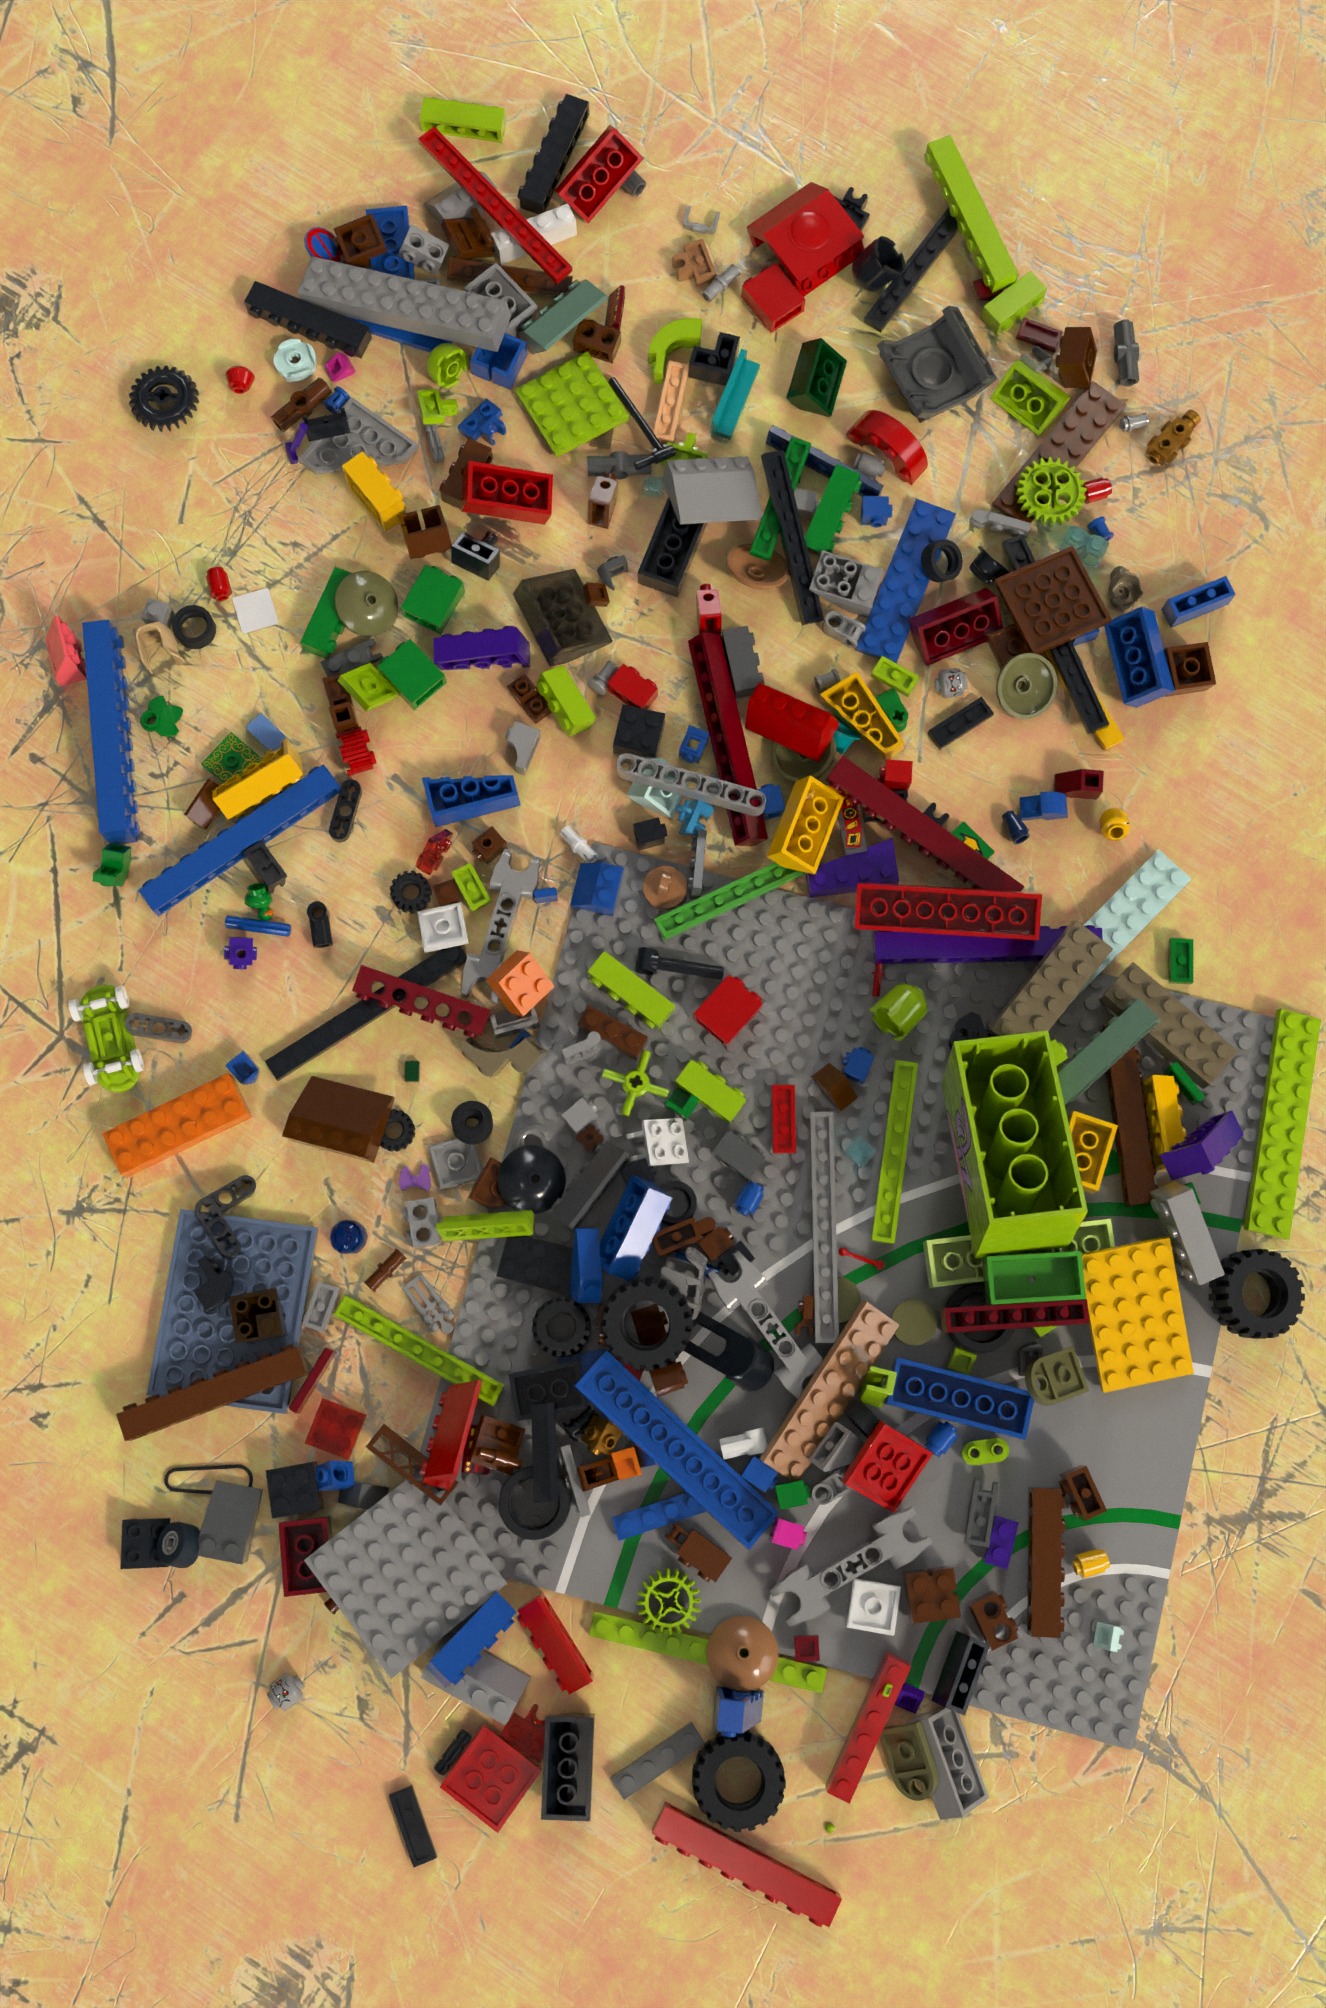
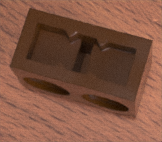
M583 319L579 323L573 338V351L581 354L588 351L591 357L613 364L621 344V331L612 326L607 327L598 324L594 320Z
M991 1591L967 1603L985 1643L990 1645L989 1649L991 1651L1018 1639L1015 1633L1018 1631V1627L1012 1617L1008 1618L1005 1611L1008 1607L1001 1594L998 1595L996 1592ZM987 1602H993L995 1606L994 1612L989 1615L985 1614L984 1605ZM1003 1624L1005 1634L1002 1637H996L994 1633L996 1626Z

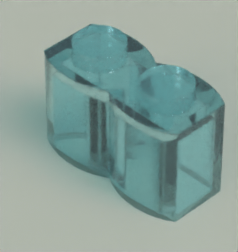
M1070 526L1059 551L1074 546L1082 563L1090 567H1098L1109 546V542L1101 536L1089 535L1086 530L1080 527Z

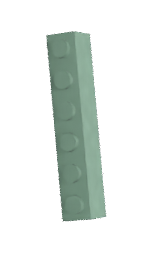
M1140 998L1136 1002L1134 1000L1130 1001L1124 1007L1125 1012L1119 1017L1114 1016L1106 1024L1108 1027L1102 1033L1098 1031L1089 1040L1091 1043L1085 1049L1081 1047L1073 1054L1074 1059L1067 1064L1065 1062L1057 1069L1065 1109L1160 1022L1159 1017Z

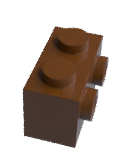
M1079 1465L1059 1474L1061 1477V1481H1059L1060 1487L1065 1495H1069L1072 1502L1069 1506L1075 1517L1086 1521L1107 1511L1087 1466Z

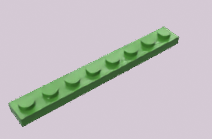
M775 862L655 918L654 923L665 941L807 873L784 868Z

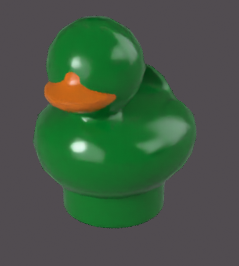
M257 883L248 886V893L244 897L245 905L251 908H259L257 915L260 920H270L274 913L268 907L272 903V895L266 890L264 884Z

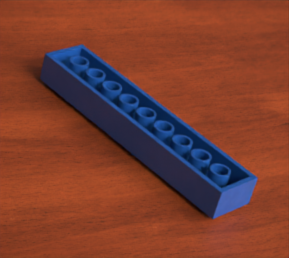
M109 619L84 622L82 625L99 833L108 843L138 842L137 835H140V826L135 814H138V804L134 800V793L137 791L136 782L134 779L132 780V772L135 771L133 759L130 758V751H133V743L128 734V730H131V721L127 717L126 711L129 710L130 706L128 697H125V689H128L126 676H123V669H126L125 657L122 656L121 649L124 648V640L122 635L118 634L117 627H114Z

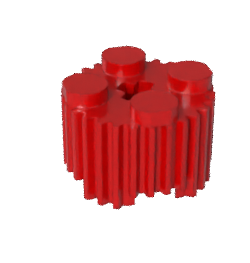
M360 726L335 733L336 738H341L343 745L339 746L344 763L349 762L351 768L347 770L348 776L374 769L373 764H377L374 752H369L366 743L370 742L367 729L362 730Z

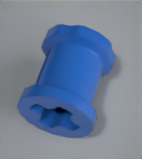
M339 386L334 388L335 392L328 400L325 399L323 401V405L332 414H337L344 403L350 399L348 393Z
M1104 516L1096 518L1087 525L1088 530H1092L1097 539V545L1108 542L1114 536V533L1110 532L1105 524L1106 519Z

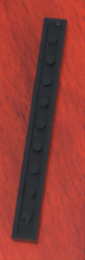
M1023 534L1002 542V547L1013 571L1035 562ZM1072 641L1050 649V653L1087 734L1107 728L1109 726L1107 717Z
M460 945L441 949L398 978L428 987L464 964L467 956ZM384 986L373 993L381 994L384 991ZM398 989L393 993V999L397 1002H401L406 998L404 990ZM369 998V1001L361 1000L265 1062L276 1080L279 1081L395 1008V1006L391 1005L390 1009L377 1005L378 1000Z

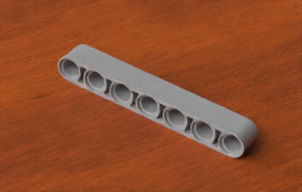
M624 753L617 759V773L625 780L751 816H758L765 809L766 797L761 791L629 753ZM629 763L632 765V768L624 770L621 768V765ZM645 769H651L654 773L651 776H645L642 772ZM667 775L674 776L675 780L673 782H667L664 780V777ZM693 781L697 786L695 788H688L685 784ZM714 787L718 790V793L714 795L709 794L707 789ZM730 794H737L740 799L732 801L728 796ZM758 800L761 805L754 807L750 804V801Z

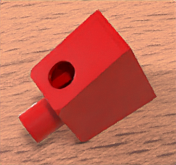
M702 584L700 590L697 591L696 602L699 634L706 632L721 635L722 613L719 590L713 589L711 584Z

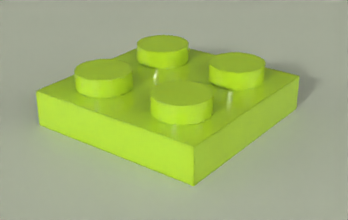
M371 663L344 673L338 679V682L366 712L396 699L399 694Z

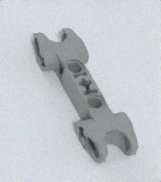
M504 849L498 863L494 867L490 889L500 891L481 955L469 953L463 969L462 996L468 997L476 983L486 981L504 963L502 961L521 898L533 900L535 897L534 890L537 889L539 884L538 877L541 862L539 857L534 856L528 869L516 872L510 867L511 850ZM507 901L512 902L513 907L505 910L502 908L503 903ZM501 923H504V924H505V927H502V928H501V931H500V936H501V937H499V936H498L499 931H498L497 926H500ZM493 943L501 945L500 949L496 952L489 950L490 945ZM492 989L490 1002L491 1004L498 1005L500 999Z
M737 1250L733 1253V1256L738 1264L739 1272L734 1280L724 1281L714 1270H710L707 1275L714 1286L717 1296L729 1312H732L738 1306L743 1308L782 1362V1365L775 1369L773 1373L782 1386L798 1400L803 1392L802 1384L804 1379L815 1374L823 1358L811 1343L802 1350L799 1349L758 1292L768 1284L758 1268ZM761 1303V1312L753 1315L751 1312L753 1304ZM768 1323L774 1325L773 1330L779 1336L775 1337L771 1332L766 1331L768 1329ZM788 1341L789 1349L781 1353L779 1351L780 1343Z
M913 1507L889 1514L872 1524L871 1528L876 1538L818 1572L812 1574L809 1566L804 1564L786 1574L780 1582L769 1589L773 1597L789 1591L798 1595L800 1601L798 1609L785 1619L789 1627L814 1619L831 1608L825 1597L826 1595L889 1559L894 1569H898L913 1561L923 1550L931 1545L933 1542L928 1536L910 1542L903 1535V1525L916 1514ZM869 1548L877 1550V1557L873 1561H868L865 1556ZM860 1554L861 1560L866 1565L863 1566L861 1563L856 1564L854 1566V1572H851L850 1570H845V1568L848 1567L847 1562L849 1560L852 1563L859 1561V1558H857L856 1556ZM828 1572L836 1574V1581L832 1585H827L824 1582V1576Z

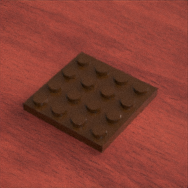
M1070 546L1010 572L994 581L1030 653L1039 655L1103 627L1112 621L1074 546Z

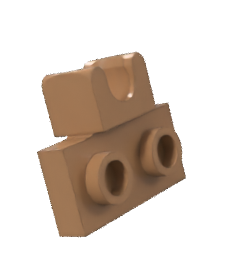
M703 238L683 244L684 252L672 257L673 268H679V282L692 279L694 276L696 284H701L713 280L717 275Z

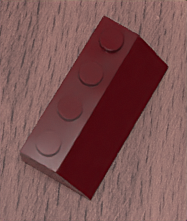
M983 588L908 619L913 641L926 666L987 642V634L1003 628L997 595L988 588Z

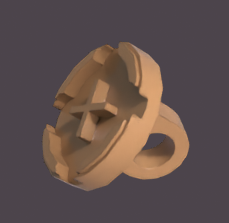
M659 866L652 869L646 875L643 882V894L652 907L659 910H671L683 902L687 894V882L684 875L678 869L671 866Z

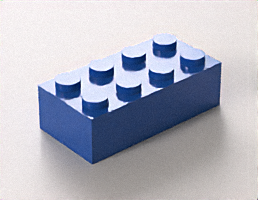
M1141 606L1113 619L1111 623L1104 626L1125 705L1137 708L1175 692L1153 610Z
M635 1175L631 1176L600 1241L601 1267L609 1274L627 1281L632 1280L639 1273L640 1264L650 1250V1243L654 1235L659 1231L661 1220L669 1210L672 1199L669 1194L656 1184Z

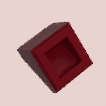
M983 278L973 282L979 301H991L1003 292L1002 289L992 293L989 286L985 285Z

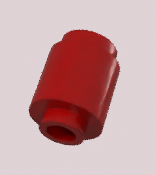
M1100 477L1085 482L1082 486L1087 488L1084 494L1086 496L1084 501L1086 504L1105 499L1108 495L1112 494V486L1108 478L1103 479Z
M222 567L210 568L206 576L210 596L217 601H225L232 594L228 574Z

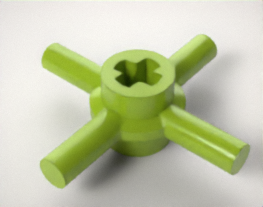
M642 1050L636 1070H631L625 1075L606 1068L604 1069L602 1077L622 1083L623 1089L627 1093L621 1115L629 1117L636 1097H640L646 1092L664 1098L668 1097L670 1090L651 1084L647 1074L644 1073L651 1052L647 1050ZM636 1079H639L642 1085H637L636 1088H633L630 1081L634 1082Z

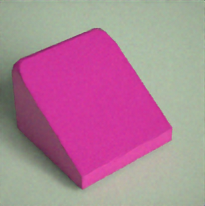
M340 352L324 364L334 383L356 372L348 356Z

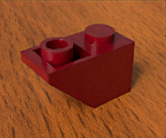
M1078 769L1057 773L1054 775V792L1063 793L1070 798L1097 800L1103 792L1104 771Z

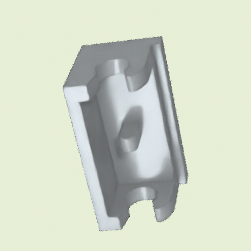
M535 1006L524 1017L511 1014L508 1010L490 1014L496 1039L520 1033L524 1029L527 1031L540 1027Z

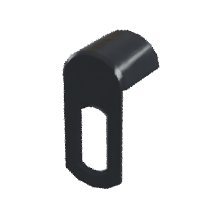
M699 1311L697 1318L693 1320L692 1328L699 1324L726 1340L725 1350L720 1355L715 1356L688 1341L684 1352L726 1375V1379L742 1390L752 1392L764 1387L771 1379L774 1371L772 1354L751 1337L746 1338Z

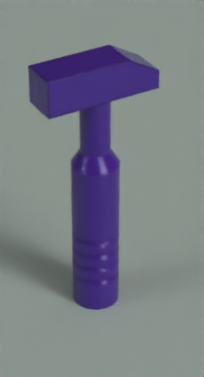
M300 423L292 442L285 443L286 453L291 464L298 463L296 449L300 446L308 429L305 423Z

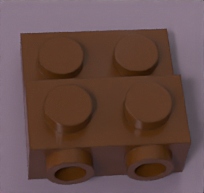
M372 213L333 228L336 237L333 238L338 251H343V254L340 255L343 264L363 268L370 265L368 259L388 252Z

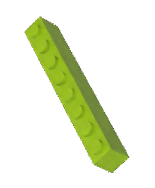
M951 135L929 142L924 154L927 166L930 165L933 171V179L939 184L941 195L949 204L950 214L952 217H955L958 223V230L966 239L967 249L970 252L972 251L975 257V265L981 270L985 285L989 286L992 293L1010 287L1016 282L1018 271Z

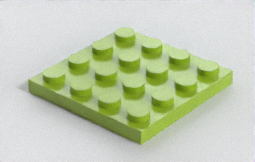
M588 351L514 389L516 396L555 458L629 420V414Z

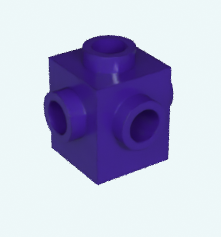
M229 937L228 946H224V960H228V964L233 965V969H247V965H252V960L257 959V947H253V938ZM239 950L244 951V954L241 957L237 956V952Z

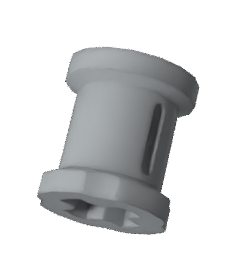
M835 668L831 669V672L814 676L815 685L820 694L841 681Z

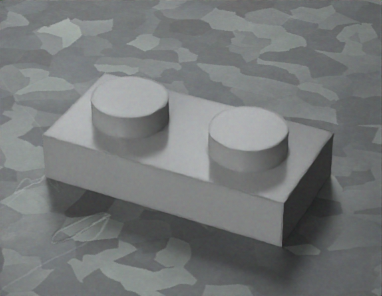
M318 1281L302 1326L325 1333L341 1288Z

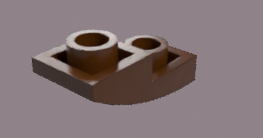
M525 674L507 686L535 724L551 713L547 701Z

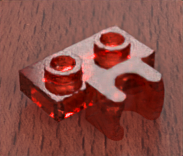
M445 829L429 838L415 866L431 875L433 869L437 871L444 858L441 854L443 852L446 853L452 845L450 839L453 833Z
M533 1704L525 1719L514 1712L500 1736L540 1763L544 1757L545 1719L539 1720L536 1717V1711L539 1706Z

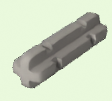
M425 424L433 461L435 463L443 462L445 458L436 424Z

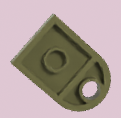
M1073 1346L1031 1361L1026 1368L1025 1383L1031 1397L1041 1405L1057 1404L1089 1391ZM1036 1379L1040 1383V1389L1036 1385Z
M921 1721L884 1727L879 1739L896 1787L904 1796L911 1800L921 1801L928 1798L937 1789L939 1777ZM915 1781L922 1785L923 1792L916 1788Z

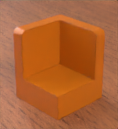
M634 1446L611 1453L619 1480L642 1475Z

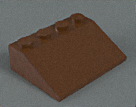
M312 1076L289 1113L282 1136L296 1143L374 1163L395 1097Z

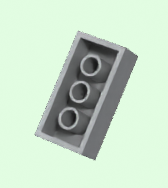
M1174 1181L1151 1191L1152 1200H1150L1153 1210L1159 1215L1160 1221H1158L1161 1231L1170 1237L1177 1273L1199 1286L1225 1275L1193 1189Z

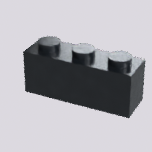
M956 1631L931 1701L965 1716L990 1645Z

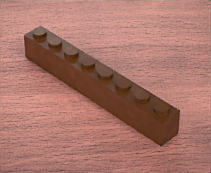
M1103 1024L1099 1031L1102 1033L1108 1026ZM1135 1045L1105 1072L1113 1124L1118 1125L1115 1142L1125 1207L1151 1205L1150 1200H1152L1150 1192L1159 1188L1158 1185H1155L1154 1180L1156 1165L1151 1160L1153 1144L1152 1140L1148 1139L1147 1130L1150 1128L1148 1117H1145L1144 1112L1146 1097L1141 1092L1143 1076L1138 1071L1137 1063L1140 1061L1139 1051L1135 1050Z
M294 1344L280 1348L281 1353L273 1356L271 1352L257 1357V1362L250 1364L249 1361H245L235 1365L236 1369L227 1372L224 1369L213 1373L214 1378L205 1381L204 1377L191 1381L190 1387L182 1389L181 1386L168 1390V1395L159 1397V1394L146 1398V1403L137 1406L136 1403L122 1407L123 1412L116 1415L124 1441L138 1439L308 1375L310 1372L302 1348L294 1347Z

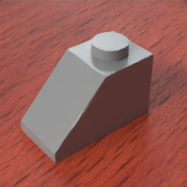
M836 1421L808 1460L824 1472L851 1464L865 1443Z

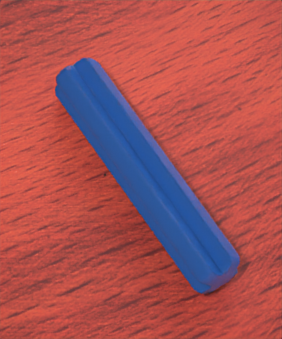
M230 915L225 918V926L230 929L286 937L291 934V926L286 923Z

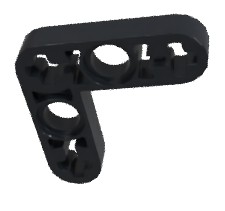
M248 1175L235 1179L202 1198L195 1205L194 1214L219 1254L226 1260L235 1259L240 1253L241 1245L222 1213L254 1194L256 1182ZM242 1182L245 1184L250 1183L249 1191L246 1189L239 1191V1198H237L235 1191L241 1188ZM228 1193L231 1195L232 1201L228 1204H223L219 1201V1195ZM202 1205L206 1208L210 1207L209 1214L211 1218L215 1215L217 1216V1218L209 1221L208 1224H206L209 1219L205 1212L200 1213ZM213 1224H221L224 1227V1232L220 1235L213 1234L211 1232ZM227 1234L230 1236L226 1239L230 1246L235 1245L234 1253L224 1251L226 1244L222 1239Z

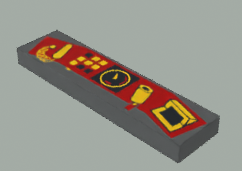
M839 791L838 794L843 796L844 800L837 818L845 854L850 855L868 851L858 804L855 806L846 800L847 795Z

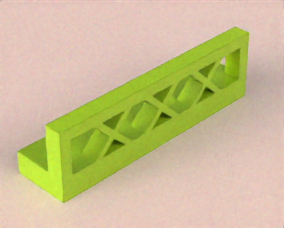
M532 1210L443 1216V1222L436 1223V1230L443 1241L533 1235L534 1213Z

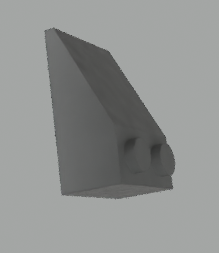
M216 1480L198 1539L199 1552L197 1556L241 1565L248 1561L263 1489Z

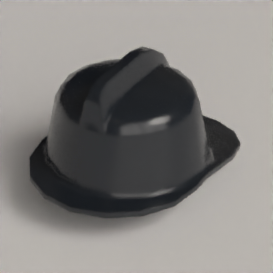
M978 546L980 553L969 567L973 574L985 583H994L995 579L1011 572L994 560L980 546Z

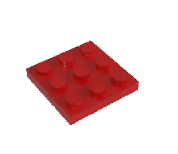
M880 1420L841 1481L848 1487L895 1513L933 1453Z
M484 1724L440 1785V1788L498 1833L541 1773L542 1768Z

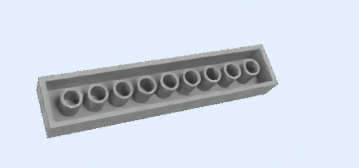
M313 256L297 292L300 299L345 317L495 352L499 350L511 318V313L505 300Z

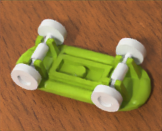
M106 984L98 985L87 991L80 1003L77 998L68 1001L73 1020L75 1022L82 1020L91 1062L83 1064V1070L89 1085L99 1083L108 1091L124 1092L136 1084L140 1072L145 1069L142 1055L139 1049H136L134 1037L125 1028V1020L128 1017L129 998L123 985L118 987Z

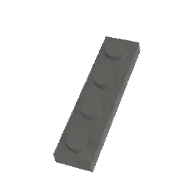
M691 1721L613 1775L611 1780L625 1800L702 1747L705 1742Z

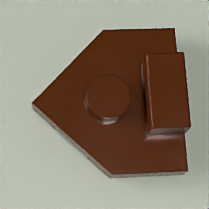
M492 1157L489 1158L486 1166L480 1172L468 1196L470 1200L486 1209L506 1204L499 1193L497 1185V1174L501 1162Z

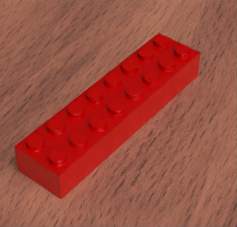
M858 882L855 929L1039 940L1042 894L1040 892Z

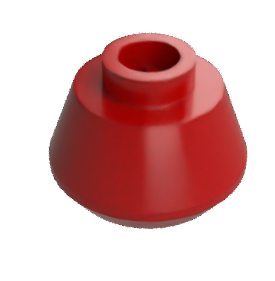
M233 366L225 373L229 388L237 394H244L249 391L255 380L251 370L243 366Z

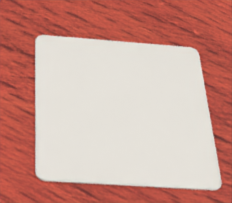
M268 588L233 597L232 600L243 634L278 624Z

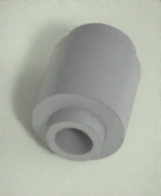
M859 452L853 468L876 480L878 476H883L886 465L883 464L884 459L867 452Z

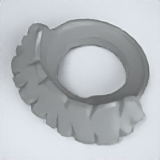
M542 1124L527 1126L514 1136L512 1146L514 1150L524 1146L525 1137L533 1133L542 1140L543 1147L547 1149L549 1131Z

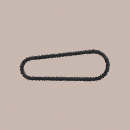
M243 1465L183 1467L169 1470L165 1475L164 1481L167 1489L173 1492L212 1494L213 1491L172 1488L168 1483V1477L176 1471L240 1468L248 1473L250 1479L248 1486L252 1487L253 1475Z

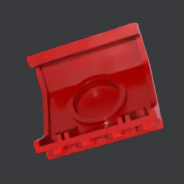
M813 182L798 190L746 227L752 245L758 247L764 242L785 267L790 275L792 284L803 297L853 263L855 258L865 249L862 242L865 236L829 189Z

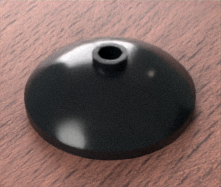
M537 1145L522 1146L510 1152L502 1161L497 1174L498 1190L505 1203L515 1211L532 1210L534 1214L543 1213L551 1209L555 1201L562 1197L566 1184L565 1170L559 1158L550 1150ZM533 1174L538 1177L537 1183L531 1181Z

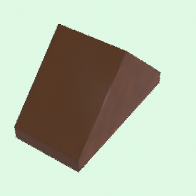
M830 1063L812 1076L813 1080L839 1112L858 1098L847 1077Z
M612 1457L576 1468L583 1492L619 1480Z

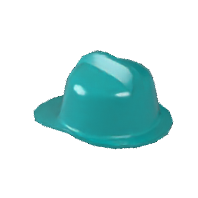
M833 715L840 723L833 735L836 742V751L843 754L854 740H861V736Z

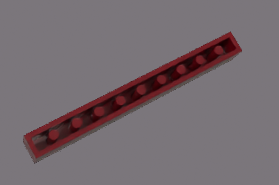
M701 632L688 640L719 779L757 790L721 635ZM730 794L728 796L732 801L740 799L737 794ZM751 800L750 804L754 807H759L760 801ZM726 809L735 846L753 847L768 840L763 813L758 816H751Z
M842 756L826 778V781L829 782V788L837 793L839 791L847 795L846 800L855 806L857 804L865 808L864 812L873 819L875 817L883 821L882 825L889 831L893 832L895 830L900 833V838L909 845L913 843L918 846V851L925 857L929 858V856H932L937 860L936 864L946 871L950 869L955 873L954 877L964 884L968 882L973 886V889L1021 891L1024 888V885L846 757Z

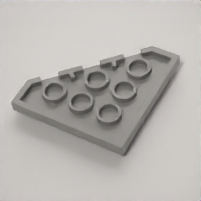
M351 397L342 407L345 408L351 433L313 441L298 460L304 467L319 475L343 472L342 465L362 451L367 457L371 456L378 467L405 464L419 446L415 441Z

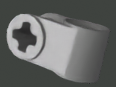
M838 611L829 612L822 626L823 632L827 636L836 639L849 648L857 647V641L861 633L866 630L864 624ZM834 621L838 626L833 627L828 622Z
M844 1466L832 1471L810 1488V1499L813 1503L826 1505L852 1490V1488L840 1481L845 1474ZM820 1487H823L827 1492V1496L823 1501H819L815 1496L816 1490Z

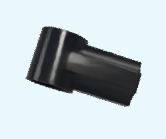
M320 901L312 902L307 908V915L310 921L313 947H329L333 945L329 910ZM320 908L324 910V913L321 917H313V913L316 909Z

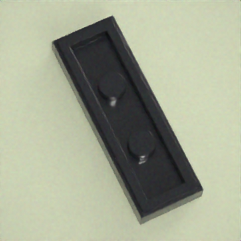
M981 696L930 729L928 735L939 750L991 718L994 713Z
M413 1785L389 1794L413 1867L436 1859L437 1853Z

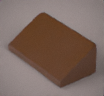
M209 778L184 813L191 822L203 829L208 828L220 810L213 800V790L219 785Z

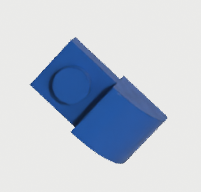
M1040 792V795L1020 797L1022 821L1045 818V820L1068 818L1067 796L1060 792Z

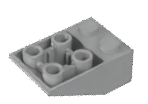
M822 550L809 590L847 612L868 618L884 569Z

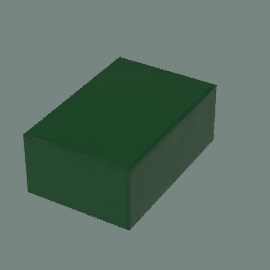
M405 1061V1082H419L420 1062Z

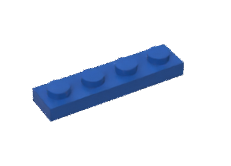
M685 1492L614 1516L612 1521L620 1541L706 1511Z

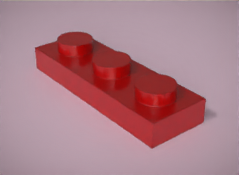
M772 1085L773 1154H796L795 1085Z

